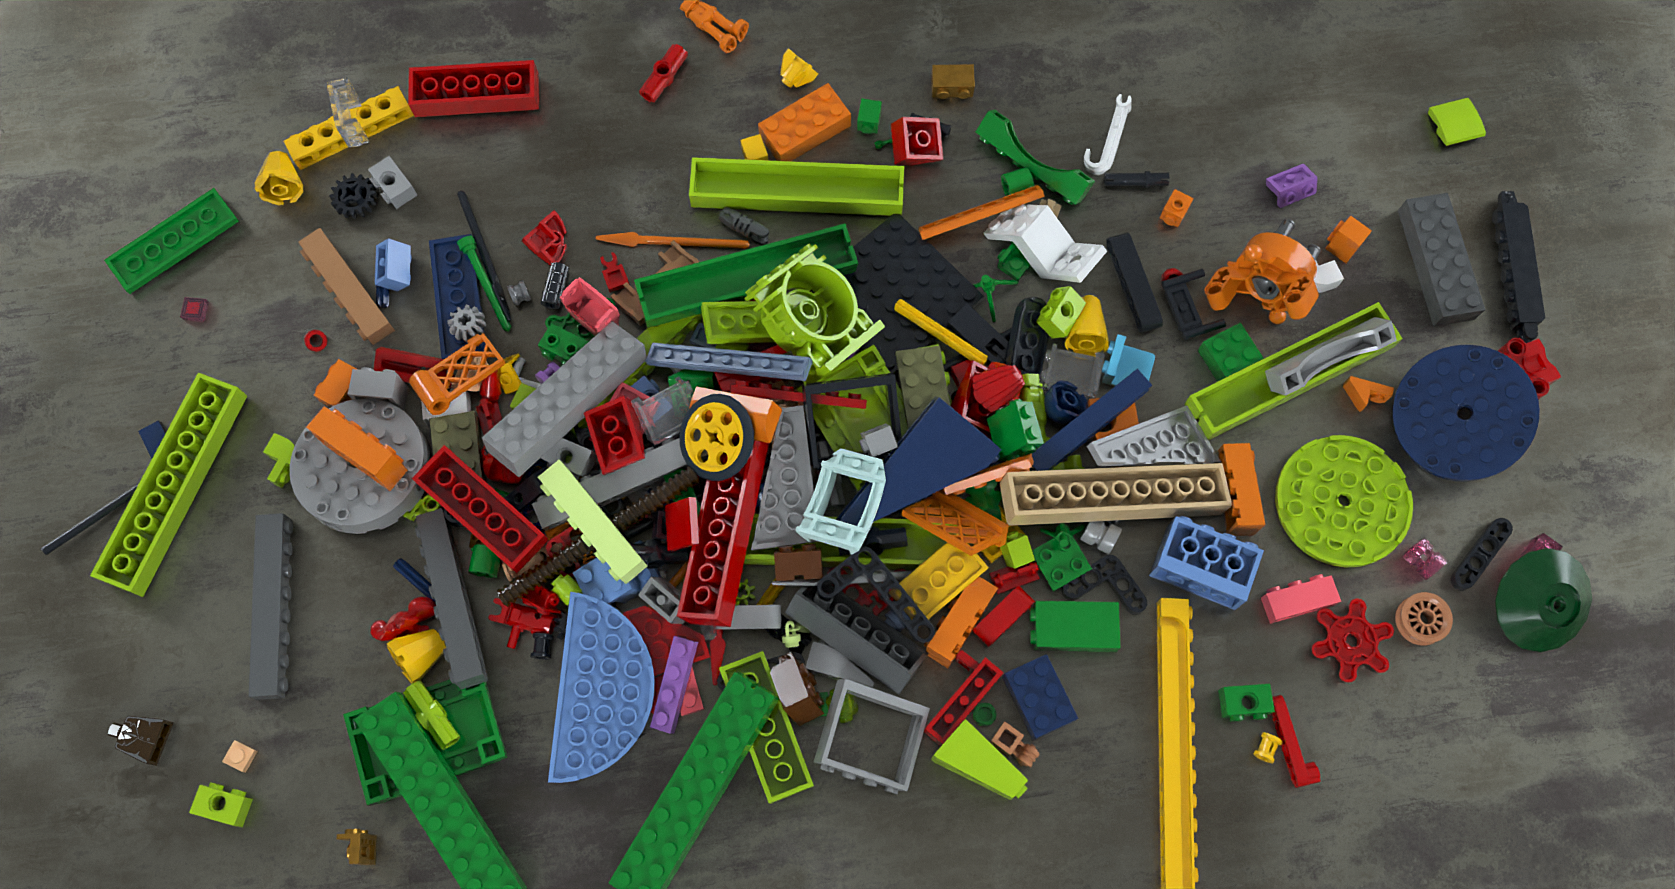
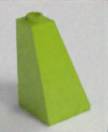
M966 719L931 759L934 763L1009 800L1015 796L1019 799L1028 789L1025 786L1028 779Z

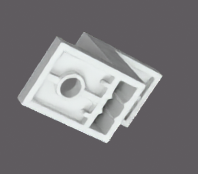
M1023 204L1003 211L996 219L989 223L987 230L983 233L990 240L1013 241L1039 277L1044 279L1081 283L1107 252L1103 245L1075 243L1048 205Z

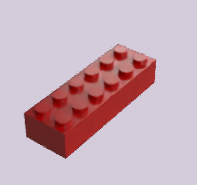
M534 60L409 68L408 105L415 117L539 110V73Z
M445 445L411 478L517 574L549 540L536 526Z

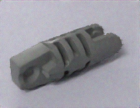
M725 207L719 214V220L730 229L736 230L737 233H741V235L761 245L768 244L769 237L767 236L769 235V230L767 227L728 207Z

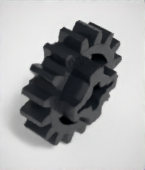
M351 173L350 178L347 179L344 175L342 182L335 181L338 186L331 187L334 194H330L329 197L332 200L331 205L339 215L343 214L345 218L352 215L356 219L357 214L365 217L364 212L366 210L372 212L370 206H376L377 203L374 199L378 198V195L375 192L377 189L369 178L365 179L362 174L356 178L354 173Z

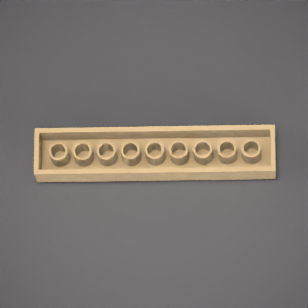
M1223 463L1007 472L1000 482L1006 523L1009 526L1172 518L1175 516L1222 515L1232 506Z

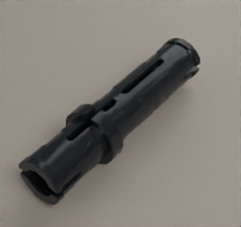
M1169 172L1105 173V179L1113 180H1104V186H1144L1145 188L1150 186H1169L1167 179H1170Z

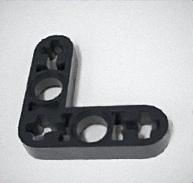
M1106 555L1090 565L1092 569L1088 572H1093L1097 575L1096 583H1088L1085 579L1086 573L1062 586L1063 596L1067 600L1074 601L1107 581L1129 613L1138 615L1147 607L1145 595L1121 561L1114 555ZM1106 561L1109 563L1113 562L1115 564L1113 567L1114 571L1110 568L1103 572L1105 576L1103 578L1100 570L1105 567ZM1119 579L1127 580L1129 583L1128 590H1120L1117 586V581ZM1081 581L1082 586L1076 590V595L1073 592L1070 594L1067 592L1069 584L1074 587ZM1132 589L1135 593H1133L1131 596L1134 598L1135 601H1141V604L1139 605L1140 609L1137 606L1134 608L1131 606L1133 600L1130 596L1127 599L1124 597L1125 595L1129 594L1132 591Z

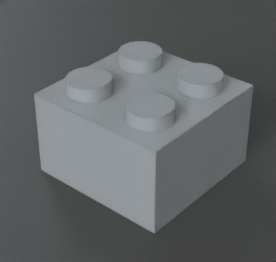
M362 367L361 370L352 369L348 395L352 400L368 398V400L380 402V400L386 401L405 411L409 387L393 370L384 369L383 372Z

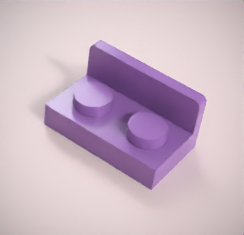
M1301 164L1266 178V186L1277 196V206L1282 208L1314 195L1317 191V176L1307 166Z

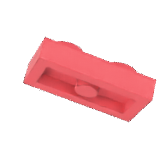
M693 667L691 668L680 710L681 716L704 710Z

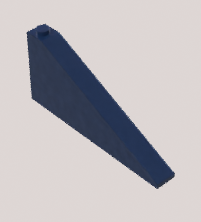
M934 397L898 441V447L892 449L883 460L886 482L874 521L975 474L989 465H994L999 459V452L1002 449L940 397ZM866 481L835 520L857 526L866 507L873 483Z

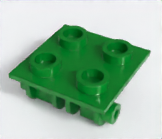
M1073 536L1068 541L1069 544L1066 547L1060 546L1059 542L1053 538L1032 550L1035 558L1033 562L1037 563L1053 591L1092 569Z

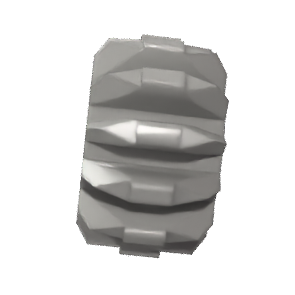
M466 304L463 310L457 306V313L450 312L452 319L447 320L450 326L449 331L452 335H455L457 340L463 339L467 342L476 334L481 335L484 333L481 328L486 327L485 316L479 312L477 307L470 308Z

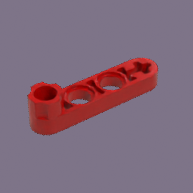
M1272 696L1275 712L1271 713L1277 736L1282 740L1281 749L1293 785L1299 788L1320 783L1321 775L1315 762H1304L1283 696Z

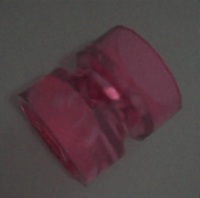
M1425 537L1412 546L1402 557L1411 566L1416 565V571L1424 580H1427L1438 572L1448 560L1439 551L1434 552V546ZM1422 554L1427 556L1425 560H1422L1420 557Z

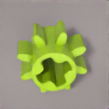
M748 579L739 585L738 592H742L745 589L747 595H742L740 598L737 594L736 606L740 604L749 605L750 599L756 600V597L751 594L756 588L755 586H748Z

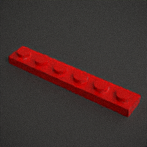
M736 380V384H730L729 393L803 402L802 392L794 391L793 386L781 385V389H774L772 384L758 383V387L749 386V381ZM838 391L826 392L825 394H811L812 403L866 409L867 403L866 399L861 398L862 394L848 393V397L839 396Z

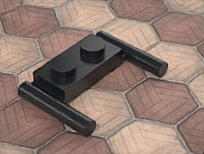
M1203 269L1161 282L1165 290V297L1184 340L1226 327L1224 319L1205 325L1202 324L1188 287L1185 284L1186 282L1205 277Z

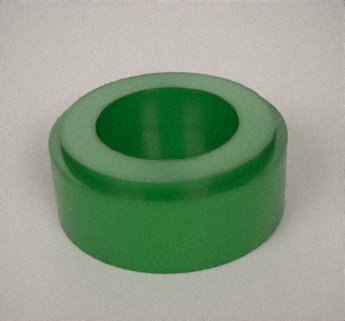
M980 703L973 710V719L981 727H988L996 720V709L990 703Z

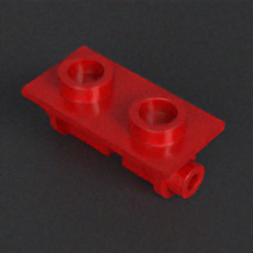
M485 398L480 400L479 406H475L483 435H485L502 420L497 400L490 402Z
M1033 561L1015 569L1007 566L989 573L993 585L998 588L997 594L1014 589L1018 585L1022 586L1040 579L1037 573L1039 570L1037 563Z
M542 585L540 587L536 586L534 591L530 590L528 595L523 594L522 602L528 606L536 607L537 612L544 615L561 613L560 610L555 608L559 603L557 594L547 588H543Z

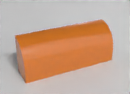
M702 387L695 388L690 407L702 397L710 394L731 396L739 401L747 410L752 420L754 440L771 443L783 410L773 400ZM710 410L705 414V419L709 423L713 417ZM729 412L724 417L727 425L732 421V415Z

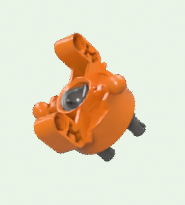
M1283 219L1277 231L1255 235L1250 239L1236 262L1228 261V267H1222L1215 272L1204 290L1211 308L1216 311L1223 310L1230 304L1236 293L1251 294L1254 298L1262 301L1263 309L1270 310L1269 320L1273 324H1282L1286 320L1285 311L1294 320L1306 317L1319 297L1314 279L1317 274L1315 260L1320 255L1321 249L1314 244H1310L1306 249L1299 242L1288 237L1295 228V223L1290 219Z

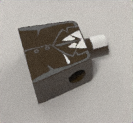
M127 716L123 725L113 723L109 728L108 735L117 738L115 749L143 763L157 766L174 722L158 718Z

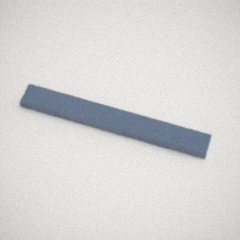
M652 343L645 360L650 366L806 381L813 362L810 357L663 343Z

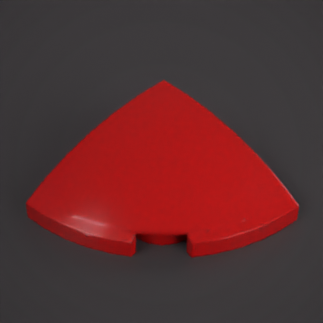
M553 210L521 241L549 265L555 262L559 263L567 246L566 244L564 245L566 228L558 213Z

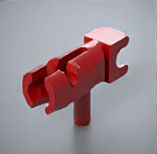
M499 598L493 600L495 604L501 606L502 611L499 615H489L488 619L512 626L506 647L515 649L520 632H524V630L531 631V634L546 633L552 635L553 628L556 626L554 619L558 617L557 615L551 613L550 615L542 614L540 618L541 614L536 611L537 609L511 602V606L507 607Z

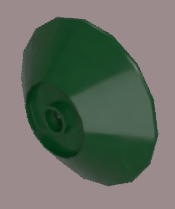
M1551 548L1531 551L1513 562L1500 580L1495 599L1497 621L1506 637L1522 649L1536 652L1557 649L1576 637L1587 621L1592 603L1590 579L1582 564L1570 554Z

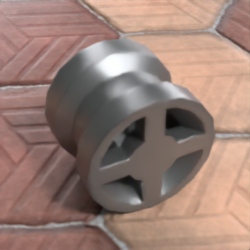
M523 280L519 281L515 286H507L515 306L520 305L521 301L531 300Z

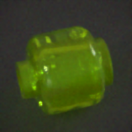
M835 688L830 690V694L826 697L828 710ZM846 693L838 719L840 723L853 720V716L859 711L856 696Z

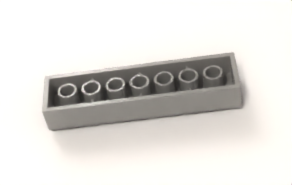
M613 321L610 322L482 437L487 452L520 477L585 417L584 412L595 408L645 362L647 356L644 344Z

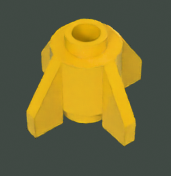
M787 49L783 54L780 75L783 77L781 81L786 86L797 88L814 81L818 73L812 69L810 64L802 60L790 49Z

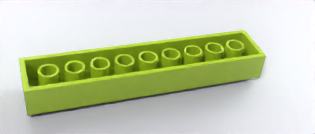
M201 373L196 375L90 575L91 577L140 597L144 596L247 398V395L238 387Z

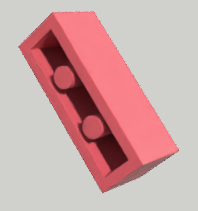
M1323 574L1310 577V581L1306 583L1298 580L1289 583L1288 588L1280 589V586L1267 589V593L1261 597V601L1269 623L1272 624L1315 612L1340 603L1341 599L1332 575L1323 577Z

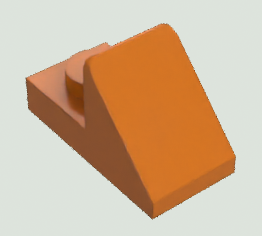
M1350 376L1343 383L1344 390L1359 412L1367 406L1369 399L1375 403H1385L1393 396V387Z

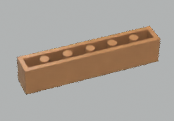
M321 228L298 242L303 248L300 253L307 262L310 260L313 262L314 265L311 268L318 277H324L323 285L329 293L334 291L337 295L334 300L341 309L344 307L347 309L346 317L352 325L357 323L360 327L357 332L364 341L368 339L374 345L395 331Z

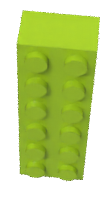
M763 651L719 668L725 686L734 672H739L757 682L758 686H763L778 696L770 674L771 670ZM779 700L749 750L769 804L814 787L788 715L783 710Z

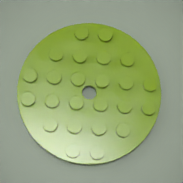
M1332 435L1308 442L1287 460L1276 483V510L1285 532L1304 553L1328 565L1346 568L1360 567L1381 560L1403 541L1412 521V492L1409 491L1405 480L1406 476L1400 466L1384 454L1385 451L1357 437ZM1341 495L1346 496L1349 500V505L1343 507L1338 497Z

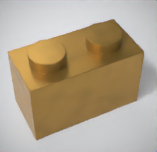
M974 64L932 65V98L946 99L948 97H959L965 99L973 97L975 88Z

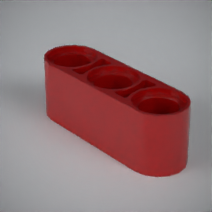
M1018 585L972 631L990 647L1035 601Z

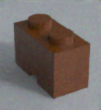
M804 544L802 548L793 549L792 545L779 546V550H775L776 581L795 580L796 575H804V579L823 578L821 547H816V544Z

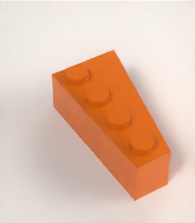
M1250 443L1223 444L1218 450V455L1221 463H1223L1232 506L1224 512L1226 533L1234 536H1254L1266 525L1254 466V451L1251 450Z

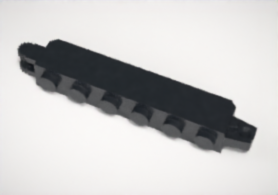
M1501 191L1498 195V208L1493 212L1492 221L1496 227L1495 241L1499 247L1498 261L1502 267L1501 281L1505 287L1504 301L1508 307L1507 321L1510 323L1511 330H1516L1517 337L1525 343H1529L1537 338V326L1546 318L1529 209L1526 204L1517 202L1514 191Z

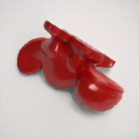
M429 597L414 598L409 603L408 611L394 614L387 623L383 620L375 621L370 628V633L373 638L379 641H390L395 638L430 630L429 626H420L417 623L435 615L433 607L436 606V603Z

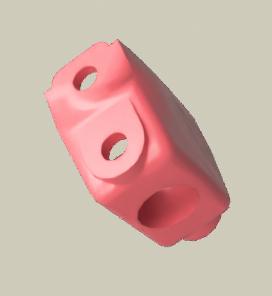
M582 278L575 279L562 292L560 299L564 307L577 322L594 336L612 321L619 326L620 314L618 309Z

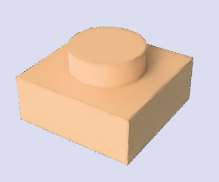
M234 740L222 762L246 773L258 751Z

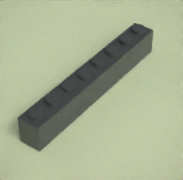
M442 508L416 516L417 525L414 528L417 537L421 538L422 545H419V549L427 565H424V571L432 584L429 586V592L432 599L436 601V606L433 609L437 620L440 619L441 627L438 628L439 635L446 644V648L443 649L444 656L451 665V670L448 671L449 678L452 684L455 683L462 690L486 682L488 677L451 525L444 517V510Z
M283 513L256 515L249 697L256 700L285 698V692L288 690L286 668L289 666V657L286 652L287 645L290 643L287 623L290 622L291 618L288 600L291 599L289 578L292 576V567L289 564V559L293 552L292 543L290 542V533H293V522Z

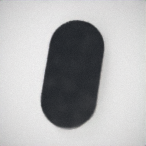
M1038 297L1023 299L1015 310L1006 365H1015L1021 374H1039L1040 376L1049 335L1036 322L1040 316V311L1046 306V302Z

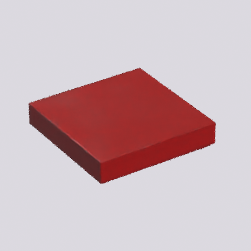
M688 497L665 505L668 551H676L699 544L696 497Z

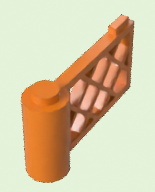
M484 333L481 335L476 334L467 341L468 344L428 371H416L409 380L411 387L432 415L444 413L452 400L506 364ZM485 342L484 352L475 351L477 346ZM462 356L467 357L465 364H457L459 358ZM473 357H482L479 365L471 364ZM487 357L498 359L491 365H485ZM443 369H449L446 377H438L436 375ZM455 369L463 370L461 377H452ZM469 370H477L475 376L467 378ZM450 383H459L456 389L450 393L448 392Z

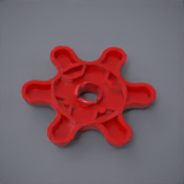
M1357 598L1349 603V611L1345 616H1337L1328 608H1322L1317 612V620L1326 628L1327 638L1323 641H1317L1311 648L1312 654L1316 658L1335 657L1340 663L1339 677L1346 683L1353 682L1356 679L1357 668L1362 664L1369 665L1378 673H1384L1388 670L1389 661L1380 654L1378 645L1381 640L1389 639L1394 634V628L1390 623L1382 622L1376 625L1369 623L1365 617L1366 604L1363 600ZM1348 635H1353L1357 639L1356 647L1346 643Z

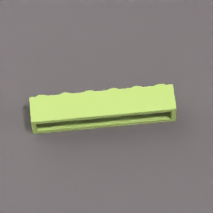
M560 460L538 476L539 480L543 483L540 485V488L548 497L552 494L556 499L553 504L561 513L565 511L569 515L567 519L569 524L575 530L579 528L582 531L581 539L588 547L591 545L595 547L597 551L594 555L602 564L608 563L611 567L608 572L616 581L621 579L627 584L647 567L643 559Z

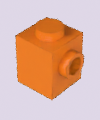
M1174 189L1160 215V219L1170 226L1179 227L1194 198Z

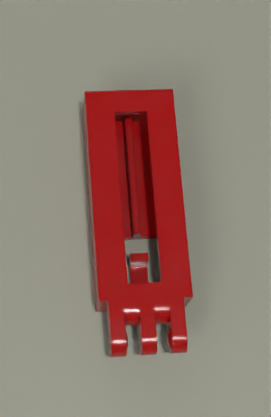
M380 347L376 349L374 371L393 370L404 382L409 383L411 376L416 371L422 370V367H426L425 370L428 371L444 359ZM443 369L436 375L438 377H446L448 373L446 371L449 369Z

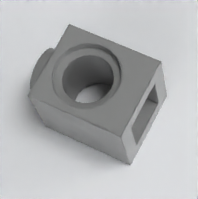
M886 423L860 433L862 440L859 441L864 453H868L871 457L898 447L892 429Z

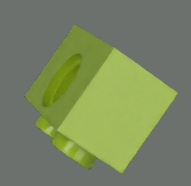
M1071 286L1056 288L1052 291L1046 306L1040 311V316L1036 322L1051 338L1067 337L1086 302Z
M210 782L209 786L199 785L189 811L190 814L232 826L243 827L253 799L245 797L247 792L233 788L231 793L223 791V785ZM222 798H225L226 804L220 810L219 802Z

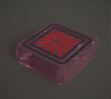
M185 297L180 317L183 320L204 322L209 301L202 298Z

